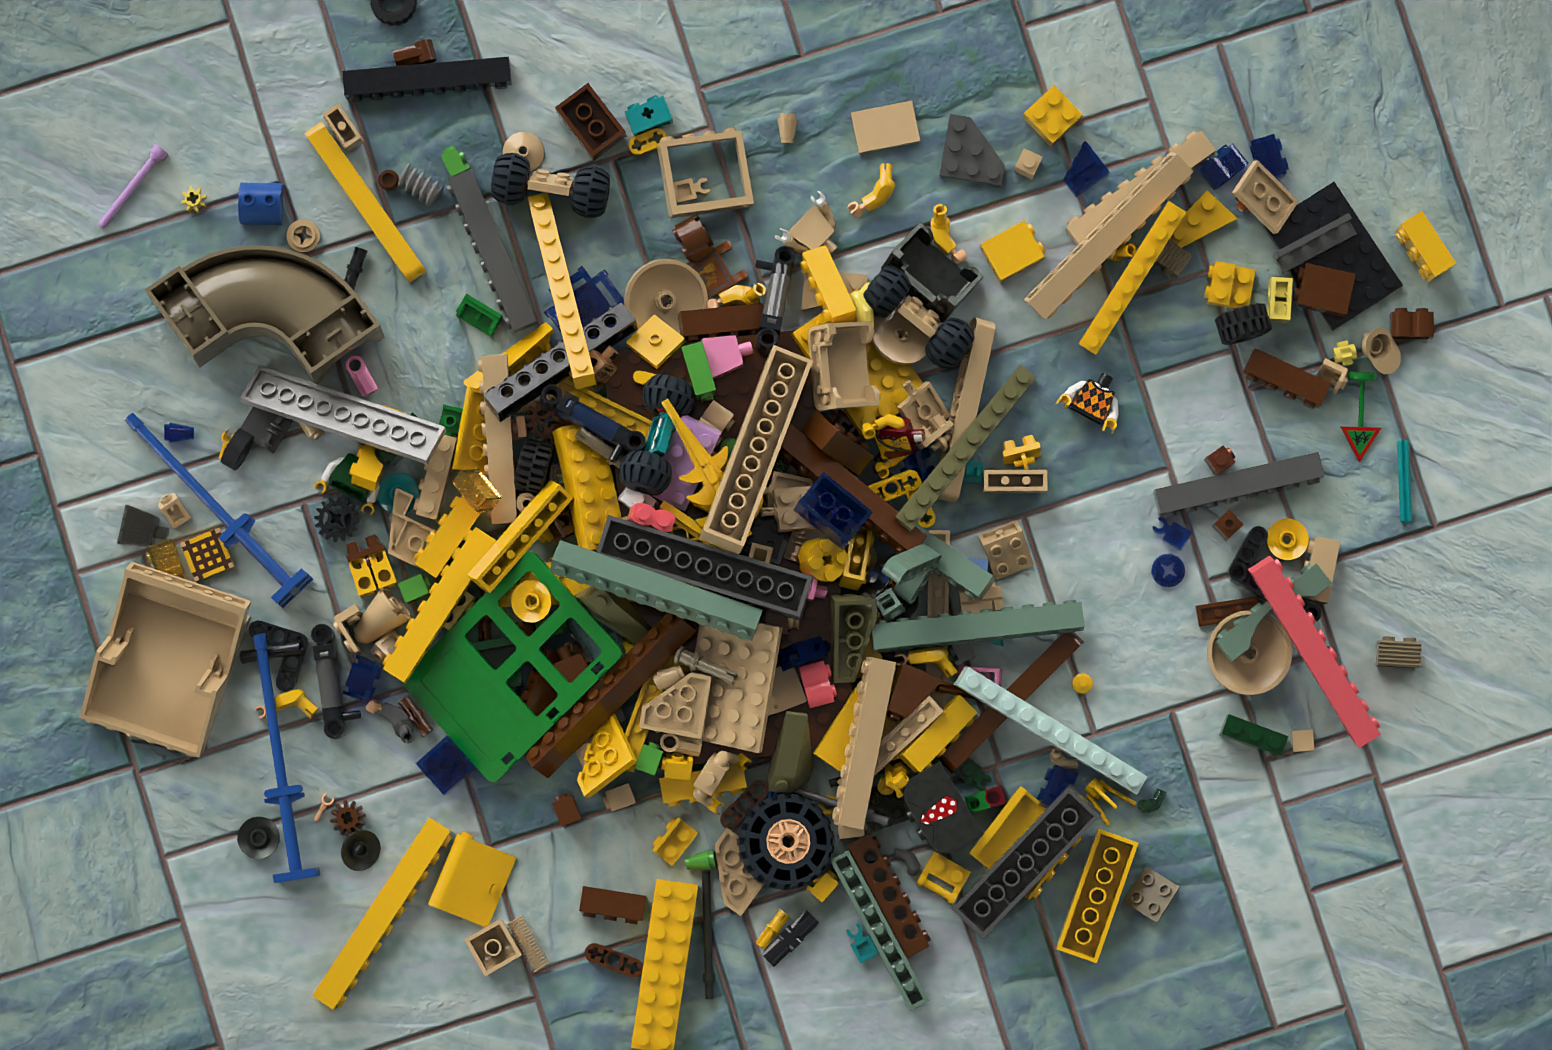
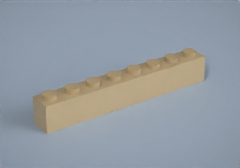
M1202 130L1197 134L1193 131L1184 138L1186 141L1183 144L1179 145L1176 143L1168 149L1169 154L1171 152L1178 154L1191 169H1194L1208 159L1216 151ZM1169 154L1165 157L1160 155L1151 162L1152 166L1148 169L1141 168L1134 174L1135 178L1129 182L1126 179L1117 186L1119 190L1113 194L1110 191L1101 197L1102 202L1095 206L1093 203L1084 210L1085 214L1080 218L1075 216L1067 222L1068 226L1065 231L1076 246Z
M508 354L482 355V360H478V371L483 374V381H479L480 394H486L488 389L493 386L496 387L509 376ZM484 399V402H481V415L485 414L486 423H482V435H486L487 444H483L484 456H488V465H484L485 477H489V486H486V498H490L491 507H487V517L492 519V524L513 523L518 517L514 485L515 462L512 415L500 422L488 408Z
M866 657V661L864 660L862 663L861 673H863L862 681L857 686L858 702L853 707V715L855 717L854 722L849 727V736L851 737L849 744L845 748L846 762L841 768L840 776L842 783L836 793L838 803L832 813L833 824L864 829L896 662Z

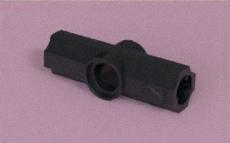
M806 910L792 925L789 924L761 955L775 967L789 952H792L804 941V937L819 922Z

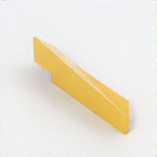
M546 322L502 353L508 354L509 375H514L525 364L532 363L538 359L544 350H551L549 342L554 329ZM475 372L464 380L463 383L466 387L479 389V381H483L482 372Z

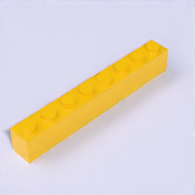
M1170 201L1167 202L1080 340L1079 345L1097 355L1183 219L1186 211Z
M477 527L473 531L470 529L463 539L466 542L462 548L458 547L452 555L453 562L450 566L446 565L440 574L442 579L439 583L435 582L429 590L431 594L427 602L423 600L417 609L419 614L415 619H410L406 626L408 631L404 637L400 635L394 644L396 647L392 655L389 653L382 663L385 665L384 671L405 684L473 580L467 574L497 541Z

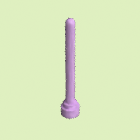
M156 144L150 150L152 151L150 153L151 157L100 220V228H106L157 161H164L168 156L167 152Z

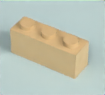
M1047 470L983 471V493H1046L1048 491Z
M1315 536L1313 541L1309 540L1307 552L1310 553L1309 561L1304 562L1303 568L1308 564L1313 566L1317 563L1332 582L1341 541ZM1332 584L1317 596L1305 599L1327 604Z

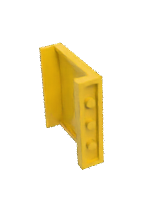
M1019 786L969 854L989 869L1046 810L1047 806L1033 797L1022 786ZM1079 838L1071 847L1075 848L1082 838ZM1065 852L1024 897L1028 900L1032 897L1036 899L1043 890L1040 887L1045 880L1047 882L1051 880L1056 873L1053 870L1058 863L1062 865L1069 855Z

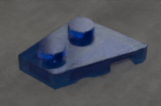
M1084 141L1063 181L1073 195L1077 197L1110 174V172L1090 145Z

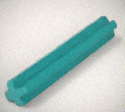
M1399 440L1397 442L1400 522L1410 523L1412 521L1409 441Z

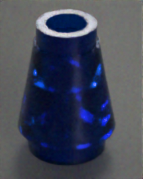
M172 422L164 424V441L172 443L194 439V427Z

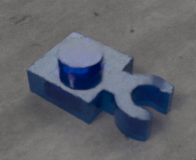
M1159 517L1158 521L1164 525L1162 528L1153 526V531L1157 534H1165L1163 541L1181 551L1192 535V532L1175 521L1170 526L1165 518Z

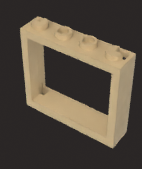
M735 128L724 129L723 133L715 134V131H707L702 133V136L686 134L680 139H674L673 136L662 138V141L657 145L669 219L750 208L754 204L741 130L735 131ZM735 139L744 196L677 206L667 148Z

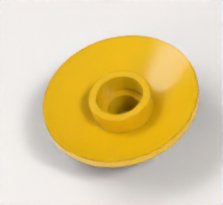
M1284 518L1276 521L1269 528L1267 546L1275 557L1282 560H1294L1300 557L1307 549L1309 542L1308 532L1299 521ZM1284 536H1288L1290 538L1289 544H1285L1283 542Z
M527 580L520 583L514 589L511 605L518 618L525 622L533 623L541 621L548 615L552 606V597L548 588L543 583L536 580ZM533 597L537 599L536 605L532 604Z

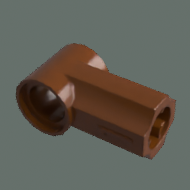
M431 39L421 40L414 43L413 46L393 51L396 66L428 64L437 60Z

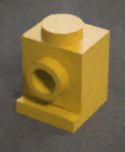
M674 752L672 754L666 753V757H662L661 770H664L665 778L690 780L693 765L692 755L686 756L682 753Z
M829 869L824 875L812 881L815 884L813 888L808 886L806 889L823 902L839 884L836 881L839 877Z

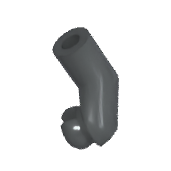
M897 848L894 858L905 861L908 867L907 873L910 876H916L918 871H920V863L916 855Z

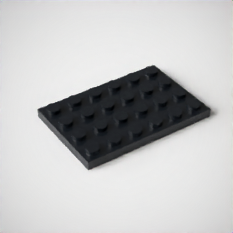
M1334 181L1296 205L1278 233L1273 234L1264 226V229L1278 250L1348 213L1352 217L1350 222L1357 233L1355 236L1291 269L1296 277H1298L1299 269L1303 268L1306 263L1356 274L1347 315L1340 317L1320 312L1332 331L1403 286Z

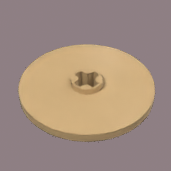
M895 308L888 317L876 316L874 319L875 340L872 343L884 358L900 365L915 364L926 355L925 347L930 337L898 312L899 308Z

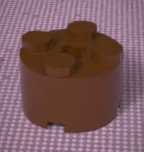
M698 214L676 224L675 229L672 230L677 241L683 243L684 247L681 249L689 262H696L716 251V248L712 246L714 243L706 227L699 220Z

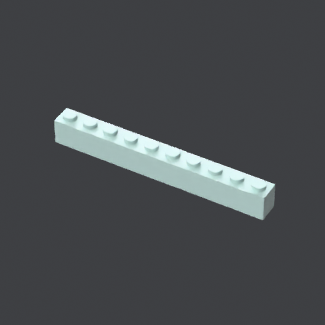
M964 666L954 683L958 688L1132 794L1137 795L1147 779V776L970 667Z

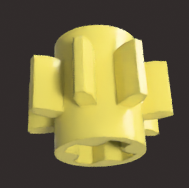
M190 186V191L187 193L182 192L185 200H182L181 204H188L186 209L188 212L191 209H195L199 213L201 206L206 207L203 200L207 199V196L204 194L200 195L202 192L200 187L195 191ZM194 195L198 198L195 204L191 202Z
M1348 340L1338 342L1337 347L1333 348L1335 363H1341L1343 367L1352 365V360L1357 359L1355 345H1348Z

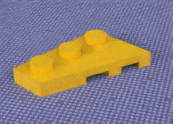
M1207 190L1186 211V214L1169 240L1184 248L1221 227L1234 222L1238 218Z

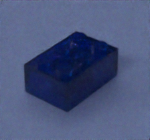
M825 472L820 475L794 508L796 513L842 550L855 537L873 513L871 509Z

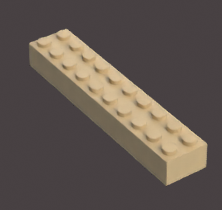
M773 345L699 539L740 554L813 360Z

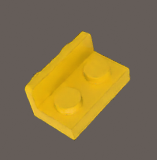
M679 817L676 820L672 818L665 827L668 830L663 837L659 835L652 843L654 846L652 851L671 866L676 863L698 835L697 831Z

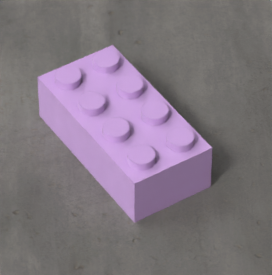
M688 415L682 416V421L708 454L712 456L722 431ZM675 430L671 438L670 448L663 456L671 465V482L662 494L653 497L662 501L665 500L672 506L685 511L690 504L686 497L694 495L699 483L690 484L679 480V476L689 473L694 469V465L677 430Z

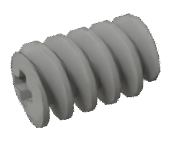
M408 163L399 177L398 187L403 188L405 186L407 193L412 191L413 197L419 195V201L423 202L426 200V205L431 206L440 197L445 186L443 185L438 189V181L431 184V176L424 180L425 172L417 175L418 168L416 167L411 171V163Z

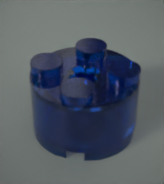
M356 654L355 659H358V663L353 662L345 686L349 687L348 691L343 690L342 694L366 702L367 699L372 700L376 687L372 686L375 679L379 680L383 668L379 667L380 662Z

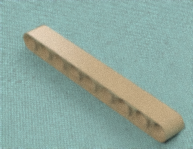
M976 317L970 321L969 326L975 338L961 359L948 419L954 425L945 433L951 439L947 441L949 448L941 451L940 461L977 417L996 327L994 322ZM966 465L938 499L956 503L960 495Z

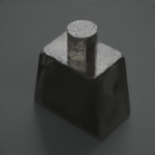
M125 505L117 544L122 546L154 547L156 538L168 539L170 528L159 526V517L133 506Z

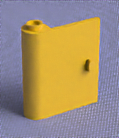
M462 831L461 835L456 834L428 904L487 927L490 924L517 857L473 840L474 835Z

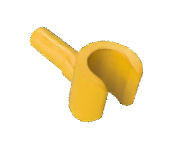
M229 429L221 435L223 446L218 457L219 459H221L231 439L227 435Z

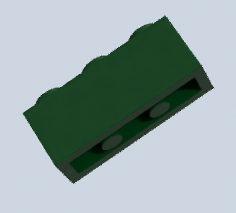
M1230 714L1226 715L1219 733L1223 737L1277 757L1282 756L1288 736Z

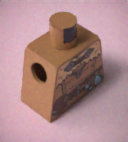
M610 345L603 353L596 350L589 352L596 385L584 388L596 394L601 391L617 371V367L612 361L618 355V352Z

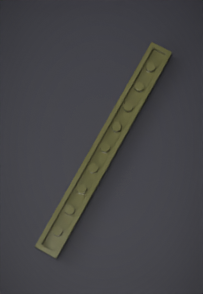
M1021 364L895 516L894 519L910 532L1034 382L1037 378Z

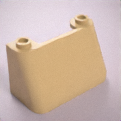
M872 321L828 323L813 326L809 329L810 360H813L811 365L814 404L818 411L880 405V392L876 386L869 385L865 344L871 342L874 337Z

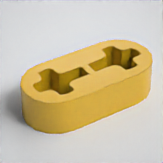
M656 128L634 136L629 141V151L634 156H642L657 150V142L652 141L649 143V140L653 139L656 133L664 138L666 137L665 132ZM635 141H638L639 144L647 143L641 146V151L632 148L635 146Z

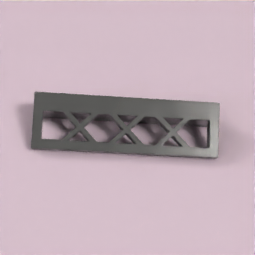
M1348 213L1275 252L1273 258L1281 273L1284 274L1355 236L1357 233L1350 222L1352 219L1350 214Z

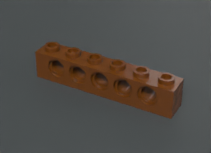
M868 834L847 845L906 958L928 948V942L931 939L926 930L921 931L918 925L921 920L916 911L911 912L908 906L911 901L906 892L901 893L898 887L901 882L896 873L891 874L888 868L891 864L886 854L882 856L878 848L881 845L876 835L872 837ZM873 851L876 854V861L870 864L865 861L864 855L866 852ZM877 870H883L886 873L885 881L877 882L875 880L874 874ZM889 888L896 892V898L893 901H888L884 897V892ZM898 907H902L906 911V917L902 920H898L894 916V911ZM912 926L916 929L914 938L908 939L905 937L904 930L906 927Z

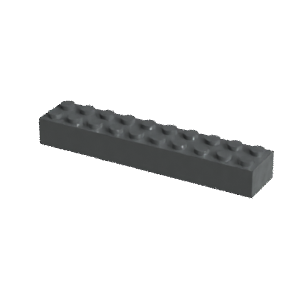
M610 515L607 517L596 553L801 621L813 583V576Z

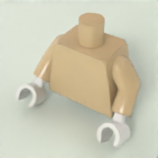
M818 191L820 198L815 200L813 196L810 197L811 201L815 204L789 231L780 228L783 236L775 235L776 240L782 241L796 253L802 254V252L826 245L830 255H832L838 248L830 240L835 234L834 229L836 226L833 212L825 201V196L820 191Z

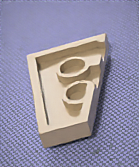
M839 272L849 294L856 289L860 290L867 283L868 275ZM805 273L801 311L819 307L815 299V290H811L809 287L807 273Z

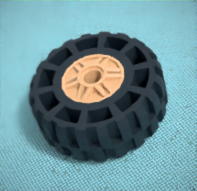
M779 794L758 802L746 813L738 830L740 831L739 838H737V846H739L740 852L738 855L745 865V870L754 877V880L772 889H797L812 883L828 867L831 861V854L834 852V832L831 831L829 818L825 817L822 813L823 810L819 806L814 805L811 800L795 794ZM784 837L789 840L788 847H785L782 843Z

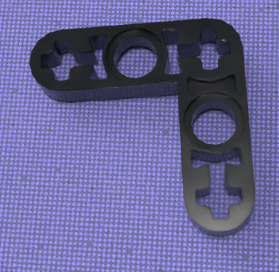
M259 620L252 622L249 626L251 637L256 635L253 628L258 627L259 624L262 625V629L269 631V627H272L269 632V639H266V642L269 644H286L289 633H292L290 637L292 639L298 640L299 637H302L301 641L304 642V652L283 657L276 679V686L279 690L283 692L293 690L308 648V638L302 633ZM275 631H283L285 635L283 641L275 642L273 640ZM289 657H296L298 659L297 667L293 669L288 668L286 664ZM284 669L289 672H295L294 676H289L291 686H286L285 689L283 684L280 683L281 679L285 680L287 673H283Z

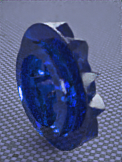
M1163 554L1153 562L1151 572L1156 583L1163 587H1173L1183 580L1185 567L1178 556ZM1174 563L1172 571L1176 576L1168 574L1163 578L1165 570L1161 564L1168 567Z

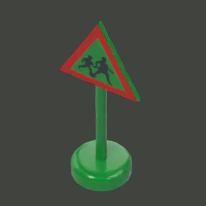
M1348 372L1350 380L1360 381L1358 427L1340 426L1359 463L1381 430V427H1363L1365 381H1375L1377 379V373Z

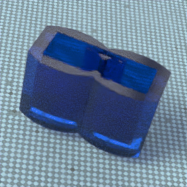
M1225 144L1217 151L1218 155L1213 159L1208 157L1200 164L1202 168L1199 170V173L1214 191L1248 165L1247 160L1234 144L1230 146Z

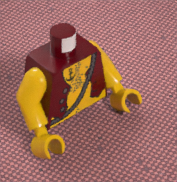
M887 414L885 416H876L873 424L866 422L862 425L864 437L866 439L875 437L882 460H886V463L878 462L875 465V470L879 472L880 478H886L889 475V467L893 468L907 456L914 453L917 442L925 441L924 429H913L909 418Z

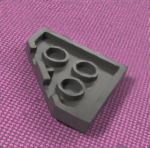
M950 114L939 176L1001 187L1004 163L971 117Z

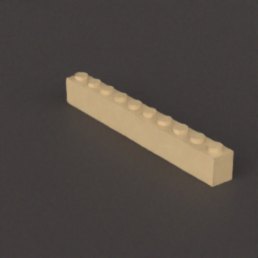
M1171 152L1023 300L1040 318L1045 320L1054 316L1057 312L1056 308L1061 303L1065 304L1072 297L1071 293L1076 288L1080 289L1087 282L1086 278L1091 273L1095 274L1102 267L1101 263L1106 258H1112L1117 252L1115 249L1121 244L1127 243L1132 237L1131 234L1136 229L1142 228L1146 223V219L1150 215L1156 214L1161 208L1160 205L1165 200L1171 199L1176 193L1175 190L1180 185L1186 184L1194 171L1178 154Z

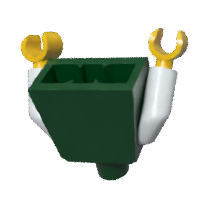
M348 453L345 457H340L330 462L321 477L322 481L316 482L314 488L317 490L319 485L323 484L324 490L321 494L327 493L330 486L363 503L366 499L367 503L363 505L362 513L365 511V506H370L372 508L370 515H372L375 511L373 503L376 502L380 486L378 484L374 492L351 483L352 475L349 472L353 462L357 463L359 457Z

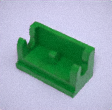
M468 294L464 296L456 310L457 317L492 337L503 319L501 314Z

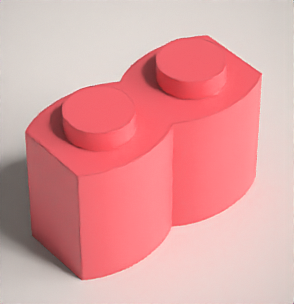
M636 503L631 506L627 521L669 533L672 531L676 517L669 511L655 510L648 504Z
M824 661L799 667L809 709L835 702L834 697H837L834 684L830 685L828 677L832 676L829 664L825 665Z

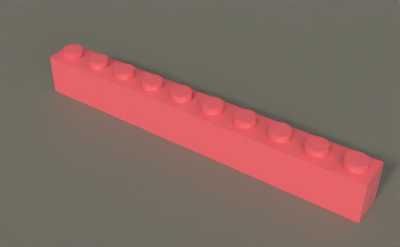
M1268 556L1249 568L1250 574L1354 744L1361 748L1380 736L1381 734L1378 731L1379 723L1374 716L1370 718L1367 713L1370 710L1363 699L1359 700L1356 695L1359 692L1353 682H1348L1346 669L1342 664H1337L1335 651L1332 647L1328 648L1324 641L1327 638L1321 629L1317 631L1314 623H1316V620L1310 612L1306 613L1303 606L1306 604L1299 594L1295 595L1292 589L1295 586L1289 577L1285 578L1281 571L1284 568L1279 560H1274Z

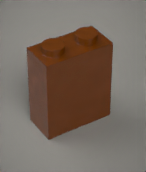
M1306 263L1303 268L1299 269L1297 280H1300V286L1295 288L1293 300L1296 301L1295 307L1345 317L1348 312L1356 274Z

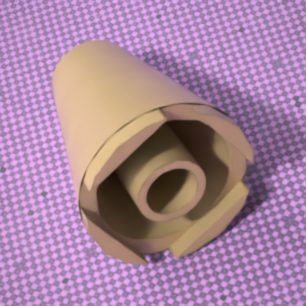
M382 587L353 629L355 633L354 638L360 644H369L411 619L409 617L411 613L399 597L395 599L390 596L393 592L389 589Z

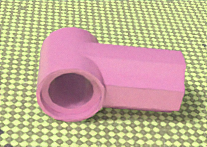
M359 356L348 358L346 369L362 398L377 391L378 387L363 359ZM357 360L361 362L360 370L352 371L350 369L352 361Z

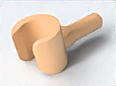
M327 793L322 795V805L314 818L317 822L326 808L334 804V797L330 803L324 802Z

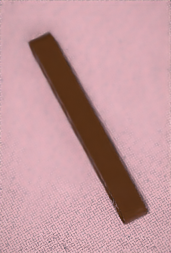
M1075 632L1063 633L1006 690L1025 701L1084 641ZM988 707L937 759L953 773L1007 717Z

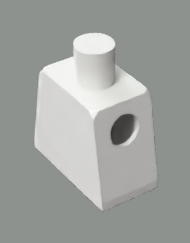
M627 487L617 498L629 509L636 503H645L652 506L655 510L660 509V504L650 495L630 490Z

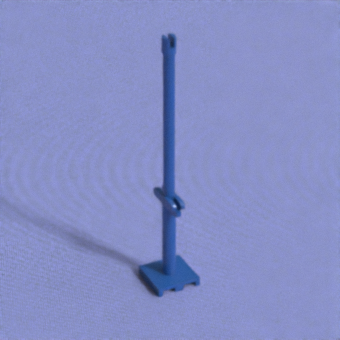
M134 413L126 417L124 421L130 428L140 435L227 527L219 537L220 541L225 543L224 546L229 548L240 542L282 586L271 597L276 604L284 608L313 580L302 568L291 578L249 534L255 523L253 517L251 518L248 514L244 513L235 521L145 427L144 423Z
M265 634L253 635L278 787L265 790L264 796L266 799H264V802L277 804L280 807L290 871L274 874L273 881L274 883L320 876L319 867L302 870L292 802L305 797V793L302 792L303 787L301 785L288 786L267 654Z

